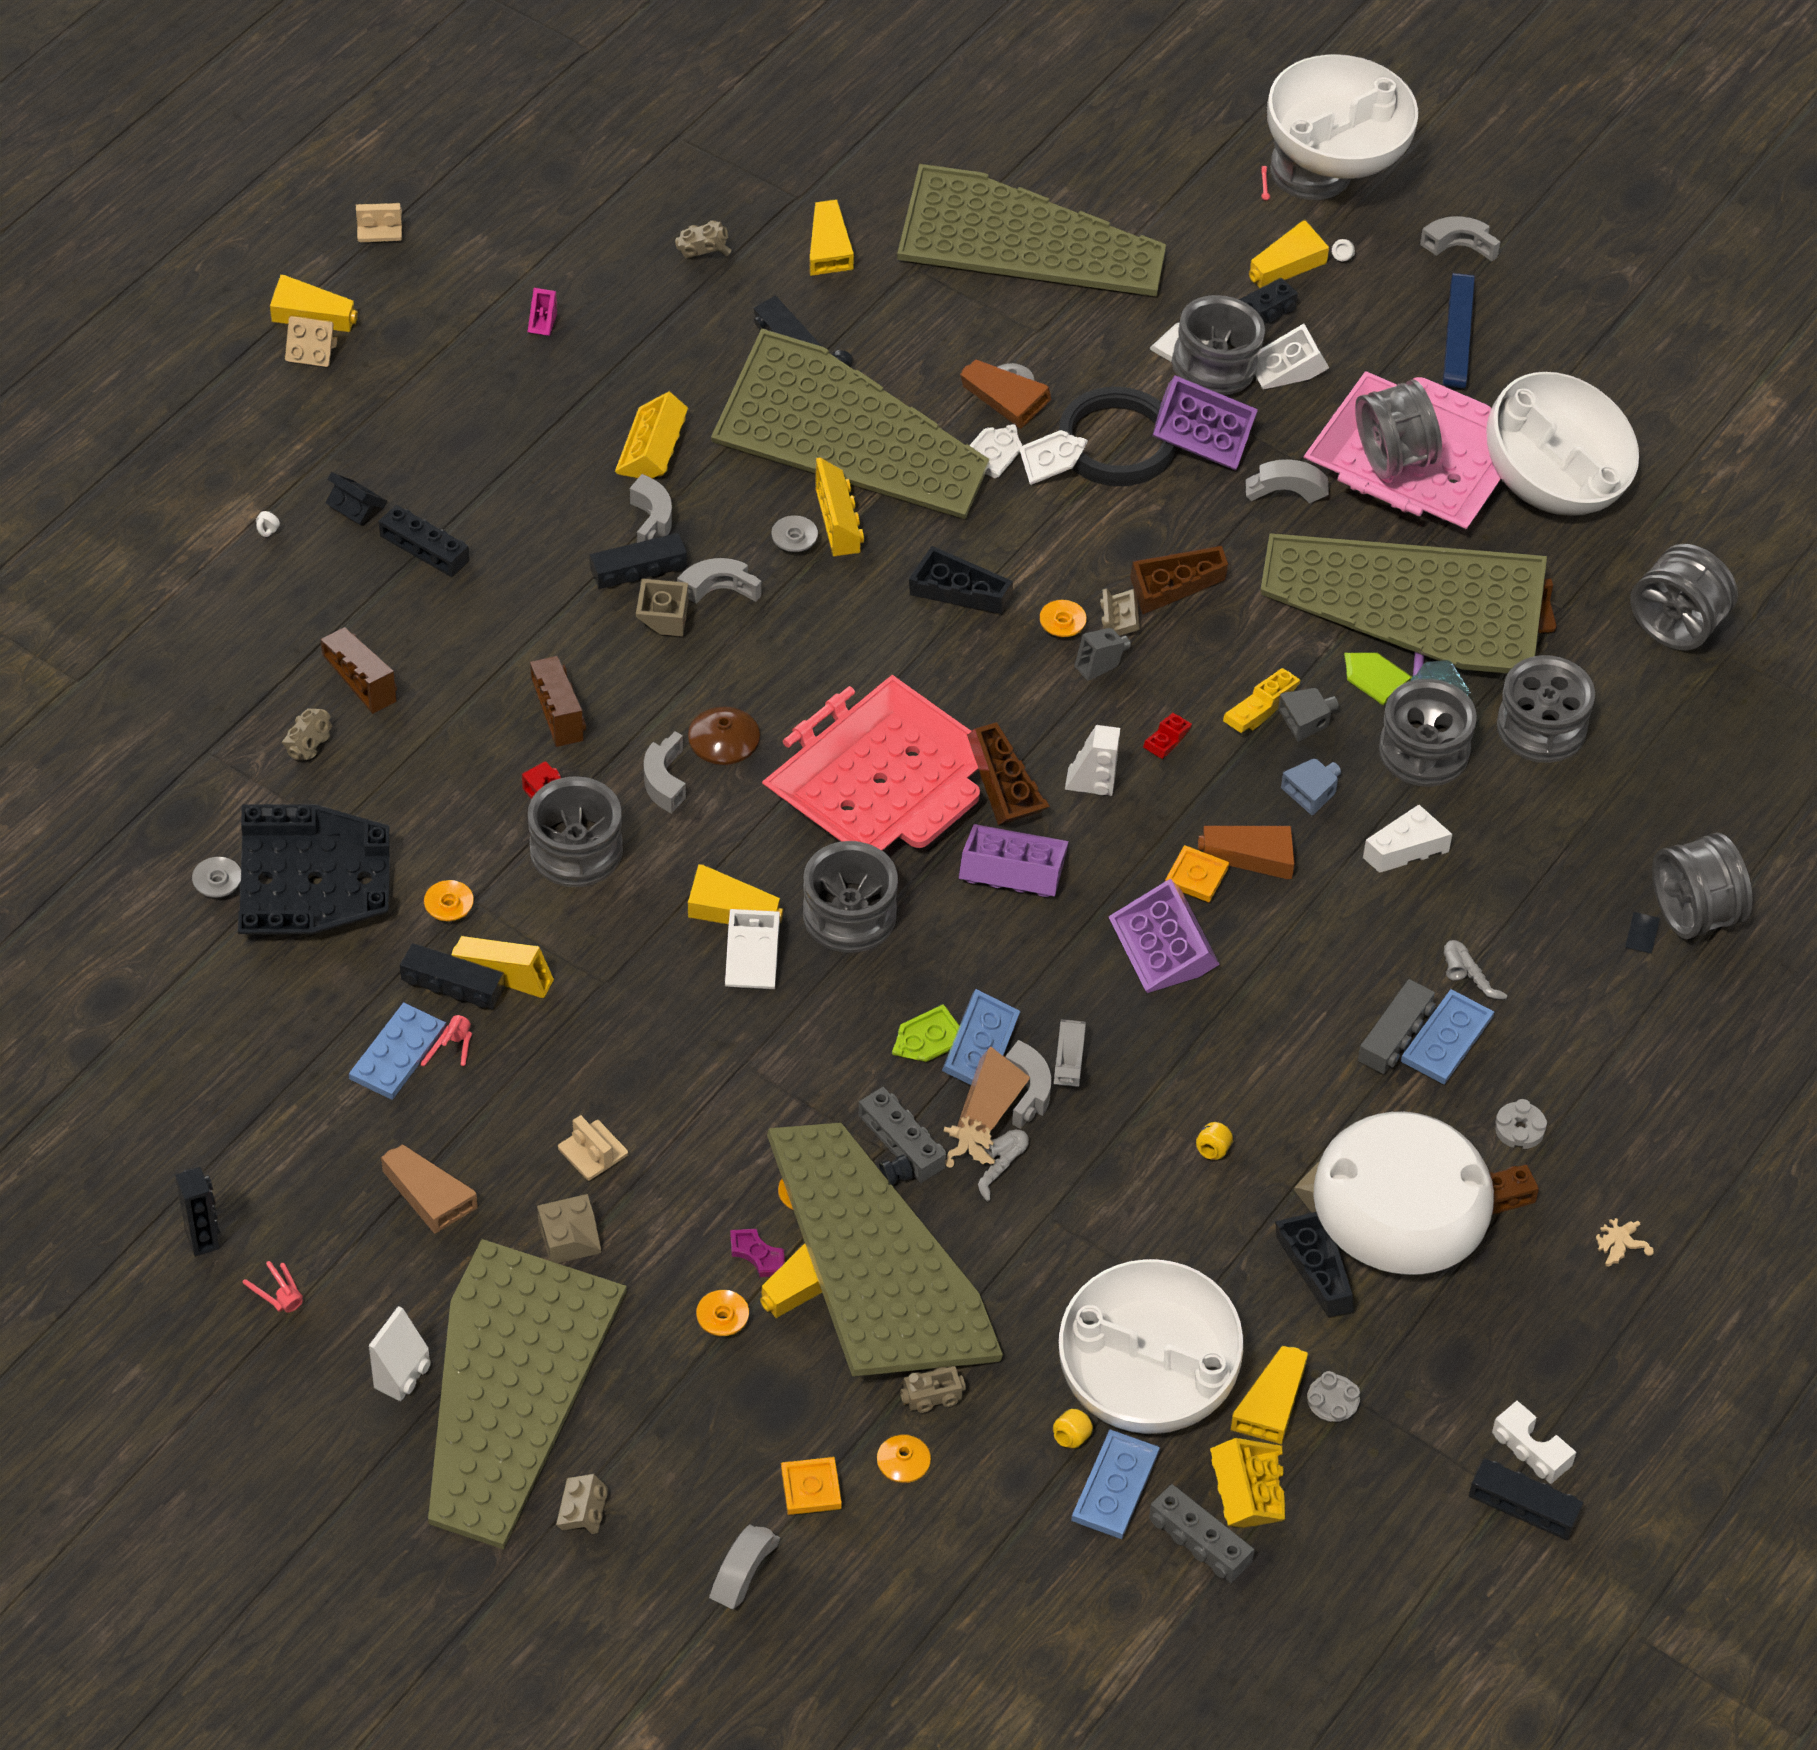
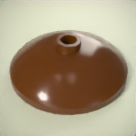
M715 707L700 713L692 721L688 731V740L693 752L701 759L713 764L729 765L741 762L754 753L759 744L760 731L756 721L748 713L733 707Z

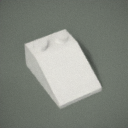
M1302 324L1260 349L1257 354L1258 363L1255 375L1262 388L1268 389L1309 380L1327 370L1329 366L1308 329Z
M398 1306L370 1343L369 1351L374 1388L402 1401L406 1394H410L414 1390L421 1374L424 1375L428 1371L431 1361L427 1345L404 1309Z

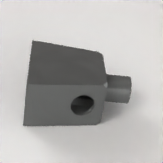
M1112 628L1085 633L1082 636L1074 666L1087 681L1092 680L1119 665L1122 652L1130 649V640L1127 636L1120 637Z
M1316 688L1280 694L1278 705L1280 714L1297 741L1327 728L1331 712L1339 709L1335 696L1323 699Z

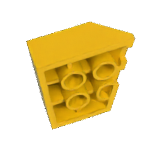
M1234 1438L1210 1448L1212 1465L1216 1472L1218 1491L1222 1497L1224 1516L1228 1526L1246 1528L1285 1520L1284 1491L1279 1485V1477L1283 1476V1466L1279 1465L1278 1456L1282 1454L1281 1445Z

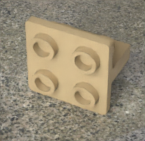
M400 203L356 205L358 242L402 240Z
M295 316L289 317L285 360L328 367L330 365L331 349L337 346V337H332L334 323Z
M581 1115L573 1120L572 1136L558 1145L559 1151L588 1181L628 1156V1150L599 1120L589 1124Z

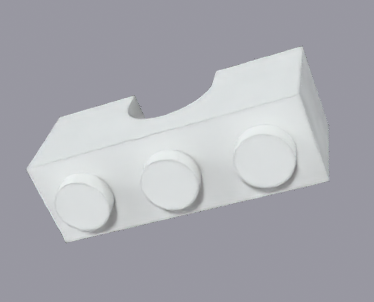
M1516 1401L1495 1419L1492 1433L1500 1443L1506 1444L1514 1451L1519 1460L1525 1461L1531 1466L1540 1478L1552 1484L1572 1467L1576 1451L1557 1435L1547 1442L1533 1440L1529 1434L1534 1430L1537 1417Z

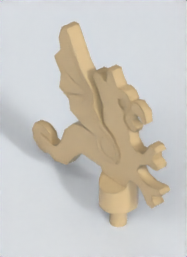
M968 1116L967 1118H961L965 1125L963 1128L953 1125L951 1128L944 1127V1132L950 1133V1137L959 1139L958 1147L949 1150L947 1154V1159L945 1160L947 1167H953L955 1162L952 1157L965 1153L968 1145L969 1154L973 1156L974 1160H979L982 1164L986 1162L994 1164L995 1160L983 1148L984 1146L986 1149H989L990 1145L994 1143L990 1139V1129L986 1127L985 1133L983 1130H976V1126L981 1125V1121L977 1122V1119H975L974 1124L970 1126L968 1124L970 1116Z
M1615 1218L1614 1221L1610 1219L1609 1223L1613 1225V1228H1609L1605 1224L1604 1227L1600 1228V1231H1607L1609 1234L1603 1235V1238H1600V1234L1596 1236L1599 1251L1604 1250V1253H1607L1611 1247L1610 1255L1605 1263L1607 1267L1613 1263L1618 1264L1620 1259L1624 1258L1625 1246L1629 1249L1645 1248L1644 1253L1647 1256H1651L1654 1253V1249L1649 1246V1243L1633 1240L1630 1237L1632 1233L1636 1232V1227L1640 1225L1639 1221L1634 1223L1630 1221L1619 1227L1617 1226L1618 1219Z

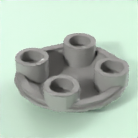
M1327 1371L1310 1385L1307 1393L1308 1405L1312 1412L1321 1419L1330 1422L1343 1421L1350 1418L1357 1411L1360 1403V1389L1348 1378Z

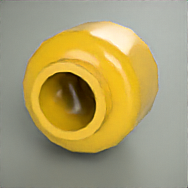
M1211 1122L1205 1125L1196 1139V1147L1200 1154L1211 1160H1219L1224 1157L1233 1143L1231 1131L1227 1126L1218 1122Z
M1078 1409L1066 1411L1053 1425L1055 1440L1061 1446L1072 1449L1084 1443L1092 1434L1093 1429L1088 1415Z

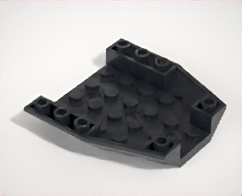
M242 804L238 934H315L389 912V825L316 804ZM265 876L272 878L269 884H262L259 880ZM318 876L322 881L318 884H312L309 882V879ZM367 876L371 878V881L367 884H362L358 879Z

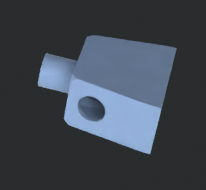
M1311 759L1283 772L1281 788L1308 813L1314 815L1336 793L1337 776L1341 774V770L1334 762L1325 767L1317 759Z

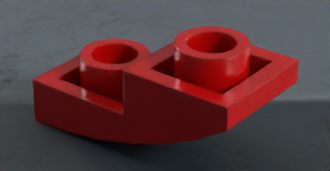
M1172 713L1160 722L1158 730L1145 740L1143 748L1163 759L1184 738L1192 724L1181 716Z

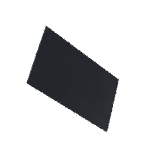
M1633 912L1625 947L1652 954L1660 918Z

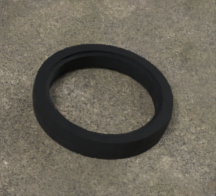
M1127 387L1094 389L1078 396L1066 407L1062 414L1058 431L1061 430L1072 435L1075 425L1085 415L1095 410L1110 407L1135 410L1144 414L1156 424L1161 401L1143 391ZM1163 441L1159 450L1147 460L1125 466L1104 464L1093 460L1082 452L1071 469L1092 482L1107 486L1138 485L1157 477L1169 466L1174 457L1176 446Z

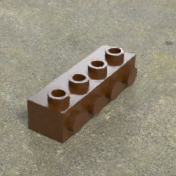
M1527 1164L1519 1167L1512 1166L1496 1173L1490 1172L1494 1189L1492 1215L1536 1203L1539 1188Z

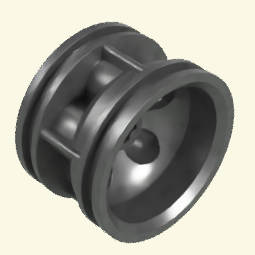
M1409 380L1395 387L1371 392L1368 395H1361L1357 398L1355 416L1359 437L1365 455L1378 477L1387 479L1391 475L1397 476L1401 473L1402 468L1407 465L1418 464L1420 467H1425L1440 461L1442 456V439L1437 416L1427 392L1417 380Z
M1534 656L1524 659L1513 666L1505 679L1503 701L1497 718V731L1502 742L1516 755L1535 762H1558L1573 756L1580 750L1586 739L1589 716L1591 715L1595 699V688L1591 678L1577 664L1556 656ZM1531 704L1534 709L1525 711L1521 706ZM1554 716L1556 721L1543 720V717Z
M1417 679L1399 686L1388 698L1385 708L1384 727L1379 743V753L1385 767L1400 780L1417 786H1439L1456 779L1465 770L1469 760L1471 739L1476 725V709L1473 702L1461 689L1442 680ZM1420 721L1422 725L1415 728L1409 722ZM1442 725L1448 730L1438 732L1435 726Z

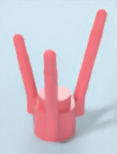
M460 1015L453 1016L443 1034L421 1062V1066L427 1064L441 1044L446 1046L450 1040L459 1042L462 1039L464 1041L461 1066H465L469 1040L472 1036V1033L468 1031L471 1025L470 1021Z
M270 1261L266 1263L281 1286L276 1292L277 1300L248 1280H243L244 1285L274 1305L278 1312H281L283 1309L287 1313L293 1312L303 1302V1296L298 1291L284 1263H281L280 1267L289 1285L285 1283Z

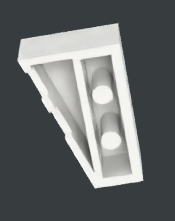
M1095 726L1085 741L1083 749L1078 752L1075 761L1068 767L1065 790L1095 793L1098 795H1113L1120 728Z
M1417 805L1366 839L1363 858L1379 873L1407 865L1408 861L1420 858L1424 860L1431 854L1449 852L1452 833L1425 809Z

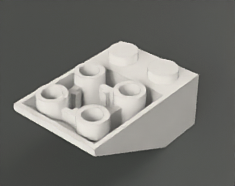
M730 909L725 977L726 987L775 989L780 912Z

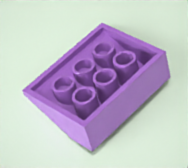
M1174 376L1166 388L1152 436L1236 470L1258 409Z
M974 824L962 852L959 879H965L969 883H986L995 888H1013L1017 892H1035L1044 897L1055 896L1069 841Z
M1171 878L1109 916L1147 993L1198 978L1220 965L1182 890Z

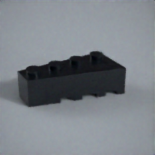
M934 546L930 547L909 578L911 596L1003 614L1014 597L1013 581Z
M1317 1212L1275 1221L1277 1240L1326 1315L1332 1317L1353 1312V1295L1337 1244L1324 1229Z

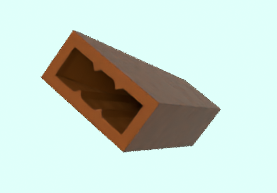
M976 359L970 365H967L960 374L963 387L1020 429L1052 400L1049 387L1045 384Z
M1204 826L1203 836H1198V850H1203L1206 854L1229 862V866L1284 879H1292L1294 857L1291 826Z

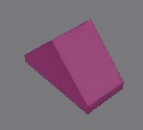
M534 288L527 332L550 335L557 316L556 291Z

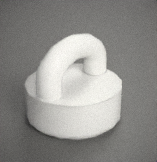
M1341 239L1334 243L1332 254L1337 260L1348 261L1354 256V245L1349 240Z
M262 511L256 518L257 530L263 537H269L280 526L278 518L270 512Z

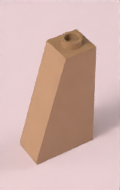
M990 1046L979 1060L957 1127H965L961 1118L970 1116L968 1120L970 1126L977 1119V1122H982L981 1125L976 1126L977 1131L983 1130L985 1133V1128L987 1127L991 1132L1030 1077Z
M401 1145L396 1149H391L381 1157L384 1174L434 1234L478 1208L477 1195L474 1190L406 1146Z

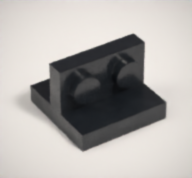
M331 472L327 479L335 485L325 503L360 525H365L374 506L384 509L387 503L386 499L353 479Z

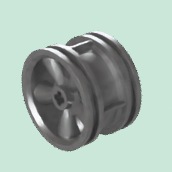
M1274 140L1275 148L1272 153L1271 176L1277 186L1286 193L1302 199L1321 200L1338 195L1350 183L1351 179L1326 177L1302 168L1291 160Z
M1204 296L1190 302L1181 314L1178 327L1179 337L1175 342L1172 354V367L1176 375L1221 395L1233 394L1245 389L1254 378L1258 363L1257 354L1261 349L1265 334V326L1261 316L1245 302L1228 296ZM1202 339H1211L1206 345L1201 341ZM1228 344H1231L1236 348L1229 350Z
M1678 544L1668 548L1655 562L1651 570L1634 586L1630 596V603L1636 620L1653 639L1673 649L1692 650L1702 645L1719 622L1734 608L1738 598V591L1734 577L1719 558L1701 547L1690 544Z
M565 777L546 784L533 796L528 808L530 856L534 867L544 878L562 886L584 887L606 879L616 870L623 852L621 806L617 796L609 787L591 778ZM581 819L589 820L596 824L587 830L581 825ZM562 821L566 825V829L562 833L550 828Z
M1713 833L1700 837L1691 843L1674 845L1657 851L1652 863L1653 886L1662 914L1671 929L1678 936L1690 939L1703 935L1711 929L1721 926L1728 927L1744 922L1749 918L1752 910V889L1749 875L1738 849L1727 836L1722 833Z
M842 841L830 844L820 849L811 857L804 871L803 920L808 933L814 940L834 951L855 953L872 949L888 938L896 923L898 884L897 870L890 857L879 848L858 841ZM844 883H855L860 885L857 890L854 888L846 889ZM824 890H827L835 898L832 903L822 901L819 895ZM876 894L882 897L873 906H868L866 899Z

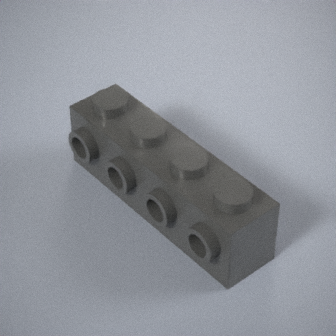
M1408 979L1361 1044L1358 1061L1382 1074H1385L1389 1067L1393 1068L1399 1059L1400 1051H1405L1408 1048L1412 1034H1417L1420 1031L1424 1017H1429L1432 1014L1436 1005L1433 1003L1435 992Z
M881 1087L859 1101L858 1116L896 1157L903 1154L907 1157L912 1169V1175L920 1183L945 1168L946 1152L942 1145L936 1144L932 1140L927 1129L918 1125L909 1110H905L899 1104L897 1097L893 1093H889L884 1087Z
M1173 1484L1151 1503L1149 1518L1154 1526L1165 1530L1178 1545H1183L1190 1550L1198 1561H1204L1213 1569L1218 1577L1225 1578L1232 1583L1252 1563L1254 1548Z

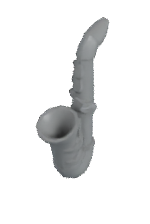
M1457 940L1447 942L1444 946V956L1448 963L1446 976L1449 979H1463L1468 972V977L1473 978V981L1478 984L1477 987L1488 997L1493 999L1507 998L1504 992L1491 988L1489 981L1485 979L1482 970L1475 964L1469 954V950L1463 943Z
M1018 1129L1008 1131L996 1139H991L994 1143L990 1145L989 1149L984 1147L985 1151L993 1159L997 1155L1000 1156V1159H996L994 1165L990 1166L988 1171H985L978 1183L979 1190L987 1202L990 1201V1189L988 1186L1028 1147L1029 1138L1024 1131Z

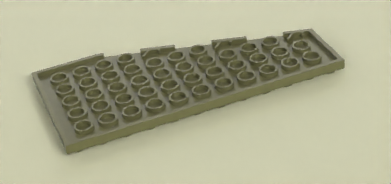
M919 164L897 253V260L1157 296L1166 244L1143 235L1140 237L1110 226L1108 221L1082 211L1076 213L1049 202V198L1021 187L1015 189L988 178V174L982 172Z
M761 329L711 436V440L714 443L815 474L816 458H822L842 469L845 479H849L851 485L966 519L990 464L989 458L939 428L937 423L912 406L910 408L893 397L881 385L831 355L826 348L765 329Z
M1270 533L1261 584V595L1460 669L1509 673L1517 663L1534 657L1536 654L1547 556Z
M830 1123L769 1128L767 1137L851 1375L862 1376L1000 1362L1003 1354L979 1292L894 1187L888 1184V1180L843 1124Z
M481 1239L450 1302L428 1515L430 1525L501 1549L505 1548L627 1292V1286Z

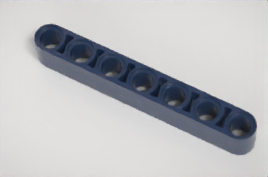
M1452 273L1443 374L1444 387L1465 389L1474 275Z

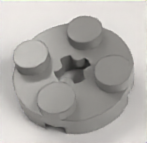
M1520 1099L1517 1102L1503 1106L1499 1110L1495 1121V1130L1498 1138L1510 1147L1515 1145L1523 1146L1522 1149H1529L1538 1145L1544 1137L1547 1120L1543 1113L1525 1099ZM1522 1122L1525 1124L1526 1128H1523L1521 1126L1517 1128L1516 1123Z

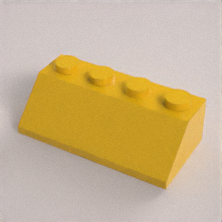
M670 391L639 407L615 470L617 474L639 478L643 474L653 479L656 476H662L667 471L668 461L674 452L673 448L680 436L679 431L686 420L685 415L688 407Z
M816 458V493L833 556L860 553V543H864V535L862 529L858 530L859 515L858 512L854 513L853 511L855 509V501L853 496H849L851 491L849 479H845L842 469L822 458Z

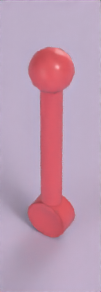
M1262 166V199L1267 201L1270 199L1267 189V167Z

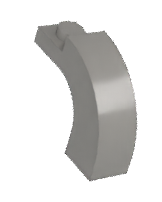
M1446 217L1436 220L1423 228L1420 245L1436 256L1451 246H1467L1493 261L1498 257L1500 241L1489 234L1490 226L1481 221L1467 217Z
M1275 460L1260 465V473L1246 479V496L1253 501L1272 491L1286 489L1299 493L1308 503H1312L1329 495L1328 477L1318 468L1306 462Z
M641 474L630 488V504L645 510L650 517L637 531V543L667 536L672 527V504L668 492L659 482Z
M715 558L698 562L687 568L677 578V582L688 583L689 600L696 604L708 592L719 588L735 590L755 602L761 597V580L754 575L748 574L747 564L733 559Z
M674 732L669 738H665L661 746L653 742L649 746L644 758V784L646 791L659 807L671 814L686 799V783L673 777L666 770L683 751V735Z
M1061 1019L1054 1084L1079 1086L1086 1022Z
M1018 1040L1005 1058L1030 1077L1025 1084L1028 1089L1027 1093L1013 1110L1012 1124L1021 1129L1027 1121L1030 1122L1033 1119L1035 1113L1043 1116L1050 1101L1051 1073L1048 1064L1041 1054L1031 1046Z
M748 1525L727 1554L709 1598L731 1609L736 1608L742 1603L757 1567L763 1558L778 1546L780 1537L774 1535L768 1528Z

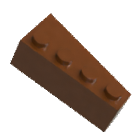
M1222 546L1133 561L1130 578L1137 594L1142 615L1224 581L1228 562Z
M344 627L320 639L322 655L372 714L397 702V686L394 680V671L357 639L354 634Z
M558 656L530 662L531 680L555 747L583 741V731H586V723L582 716V709L573 692L572 684L568 681L565 665H561Z
M997 722L975 728L967 734L998 825L1041 813L1050 807L1046 799H1043L1040 795L1036 783L1028 776L1022 761H1019L1016 757L1013 747Z

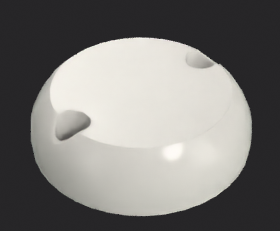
M1321 55L1294 63L1275 79L1267 102V120L1274 140L1280 149L1296 164L1322 176L1354 179L1370 176L1384 170L1406 152L1416 131L1418 107L1409 87L1401 78L1387 68L1354 56Z
M1537 372L1524 375L1511 382L1501 392L1488 416L1486 427L1487 446L1495 470L1513 493L1540 510L1558 515H1584L1602 510L1615 502L1627 490L1636 475L1639 463V449L1636 436L1629 421L1609 397L1591 384L1578 378L1554 372Z
M1381 1113L1366 1117L1341 1131L1325 1149L1317 1167L1313 1196L1315 1208L1324 1229L1333 1241L1355 1259L1374 1268L1392 1273L1425 1274L1440 1271L1459 1263L1469 1256L1484 1238L1493 1211L1494 1189L1492 1178L1477 1149L1467 1138L1450 1125L1418 1113Z
M1137 1260L1119 1264L1101 1272L1077 1292L1068 1305L1061 1322L1059 1356L1063 1373L1072 1393L1090 1413L1117 1428L1137 1433L1158 1434L1172 1432L1197 1423L1222 1404L1231 1392L1240 1371L1243 1357V1333L1240 1319L1231 1300L1210 1278L1193 1268L1171 1261Z

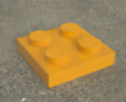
M1184 845L1165 882L1171 878L1183 893L1210 903L1228 870L1229 862Z
M834 1457L781 1463L788 1515L841 1509V1497Z

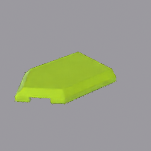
M1379 653L1344 654L1347 680L1382 705L1387 703L1388 698L1395 689L1404 683L1413 681L1412 676Z
M944 1004L900 1025L892 1054L925 1062L950 1051L959 1025Z

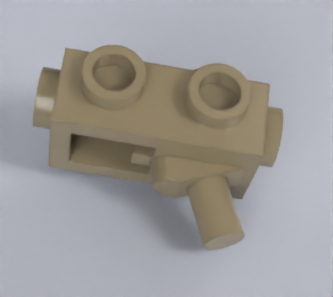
M709 221L706 225L699 227L695 225L689 226L688 229L681 231L680 237H677L675 240L677 249L682 252L685 258L719 251L726 257L731 253V249L725 245L728 238L727 229L721 222Z
M307 709L301 716L296 717V724L288 731V735L282 741L290 757L296 760H309L317 754L316 747L330 737L329 730L333 727L329 722L331 717L327 711L323 709Z
M955 1366L949 1368L940 1367L931 1372L922 1374L912 1373L909 1377H905L904 1387L900 1389V1395L903 1405L909 1404L911 1411L917 1410L920 1413L930 1411L934 1405L943 1404L945 1407H950L957 1404L958 1400L962 1399V1391H965L966 1388L962 1375L958 1376Z

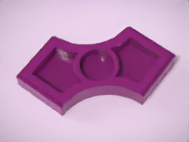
M757 1229L730 1230L732 1257H740L751 1262L756 1267L759 1277H771L785 1263L784 1249L765 1244L758 1236Z

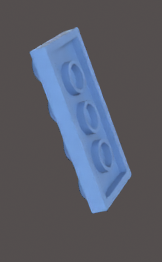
M975 989L942 1071L971 1085L979 1060L990 1046L1003 1056L1020 1011Z
M1450 989L1404 1052L1401 1062L1445 1085L1492 1020L1494 1011Z
M403 1002L350 1071L349 1079L393 1100L443 1034L446 1022Z
M1109 1430L1072 1514L1071 1521L1122 1539L1158 1457L1160 1447Z

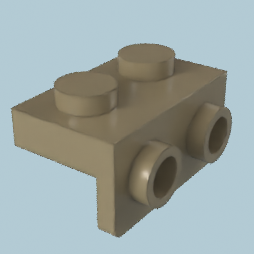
M1107 588L1103 589V599L1100 602L1104 611V616L1102 617L1104 628H1112L1119 636L1140 630L1137 594L1134 589L1113 596Z
M594 1474L567 1478L556 1525L561 1530L585 1527L591 1534L598 1533L605 1499L607 1498V1486Z

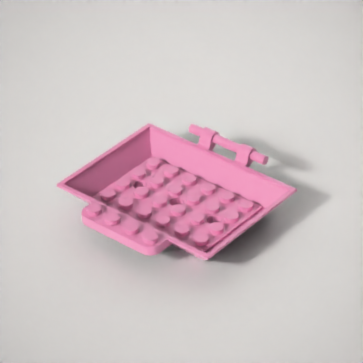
M1365 371L1306 452L1304 458L1339 473L1337 480L1351 486L1352 490H1358L1361 494H1369L1392 504L1393 508L1401 509L1402 512H1410L1420 517L1424 510L1467 529L1501 480L1493 466L1487 446L1486 427L1491 408L1484 403L1428 379L1414 378L1427 392L1435 410L1442 439V456L1438 463L1429 464L1425 467H1420L1418 464L1414 466L1407 465L1402 468L1399 475H1391L1390 478L1381 479L1372 469L1362 447L1356 423L1355 404L1357 398L1361 395L1395 387L1397 384ZM1450 479H1455V480H1457L1458 482H1456V483H1451V482H1449L1448 480H1450Z

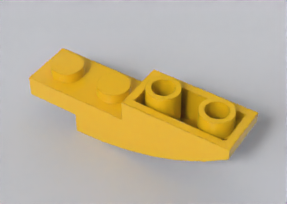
M1281 668L1258 684L1251 696L1225 713L1223 721L1240 733L1248 728L1256 729L1278 709L1280 694L1293 692L1301 680Z

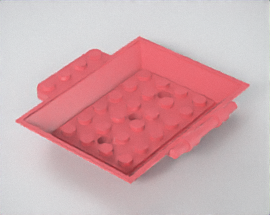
M893 675L850 710L846 708L845 701L854 695L855 691L852 687L848 686L840 694H835L826 701L825 706L807 721L803 720L793 728V732L783 740V744L789 748L796 741H799L803 748L762 781V784L841 842L858 841L884 850L895 839L900 837L913 847H925L979 801L980 789L968 779L978 770L967 737L971 730ZM831 714L835 722L815 737L813 728ZM916 752L918 755L908 756L907 753ZM876 779H884L886 782L876 783L874 781ZM851 806L854 809L844 811L842 807Z

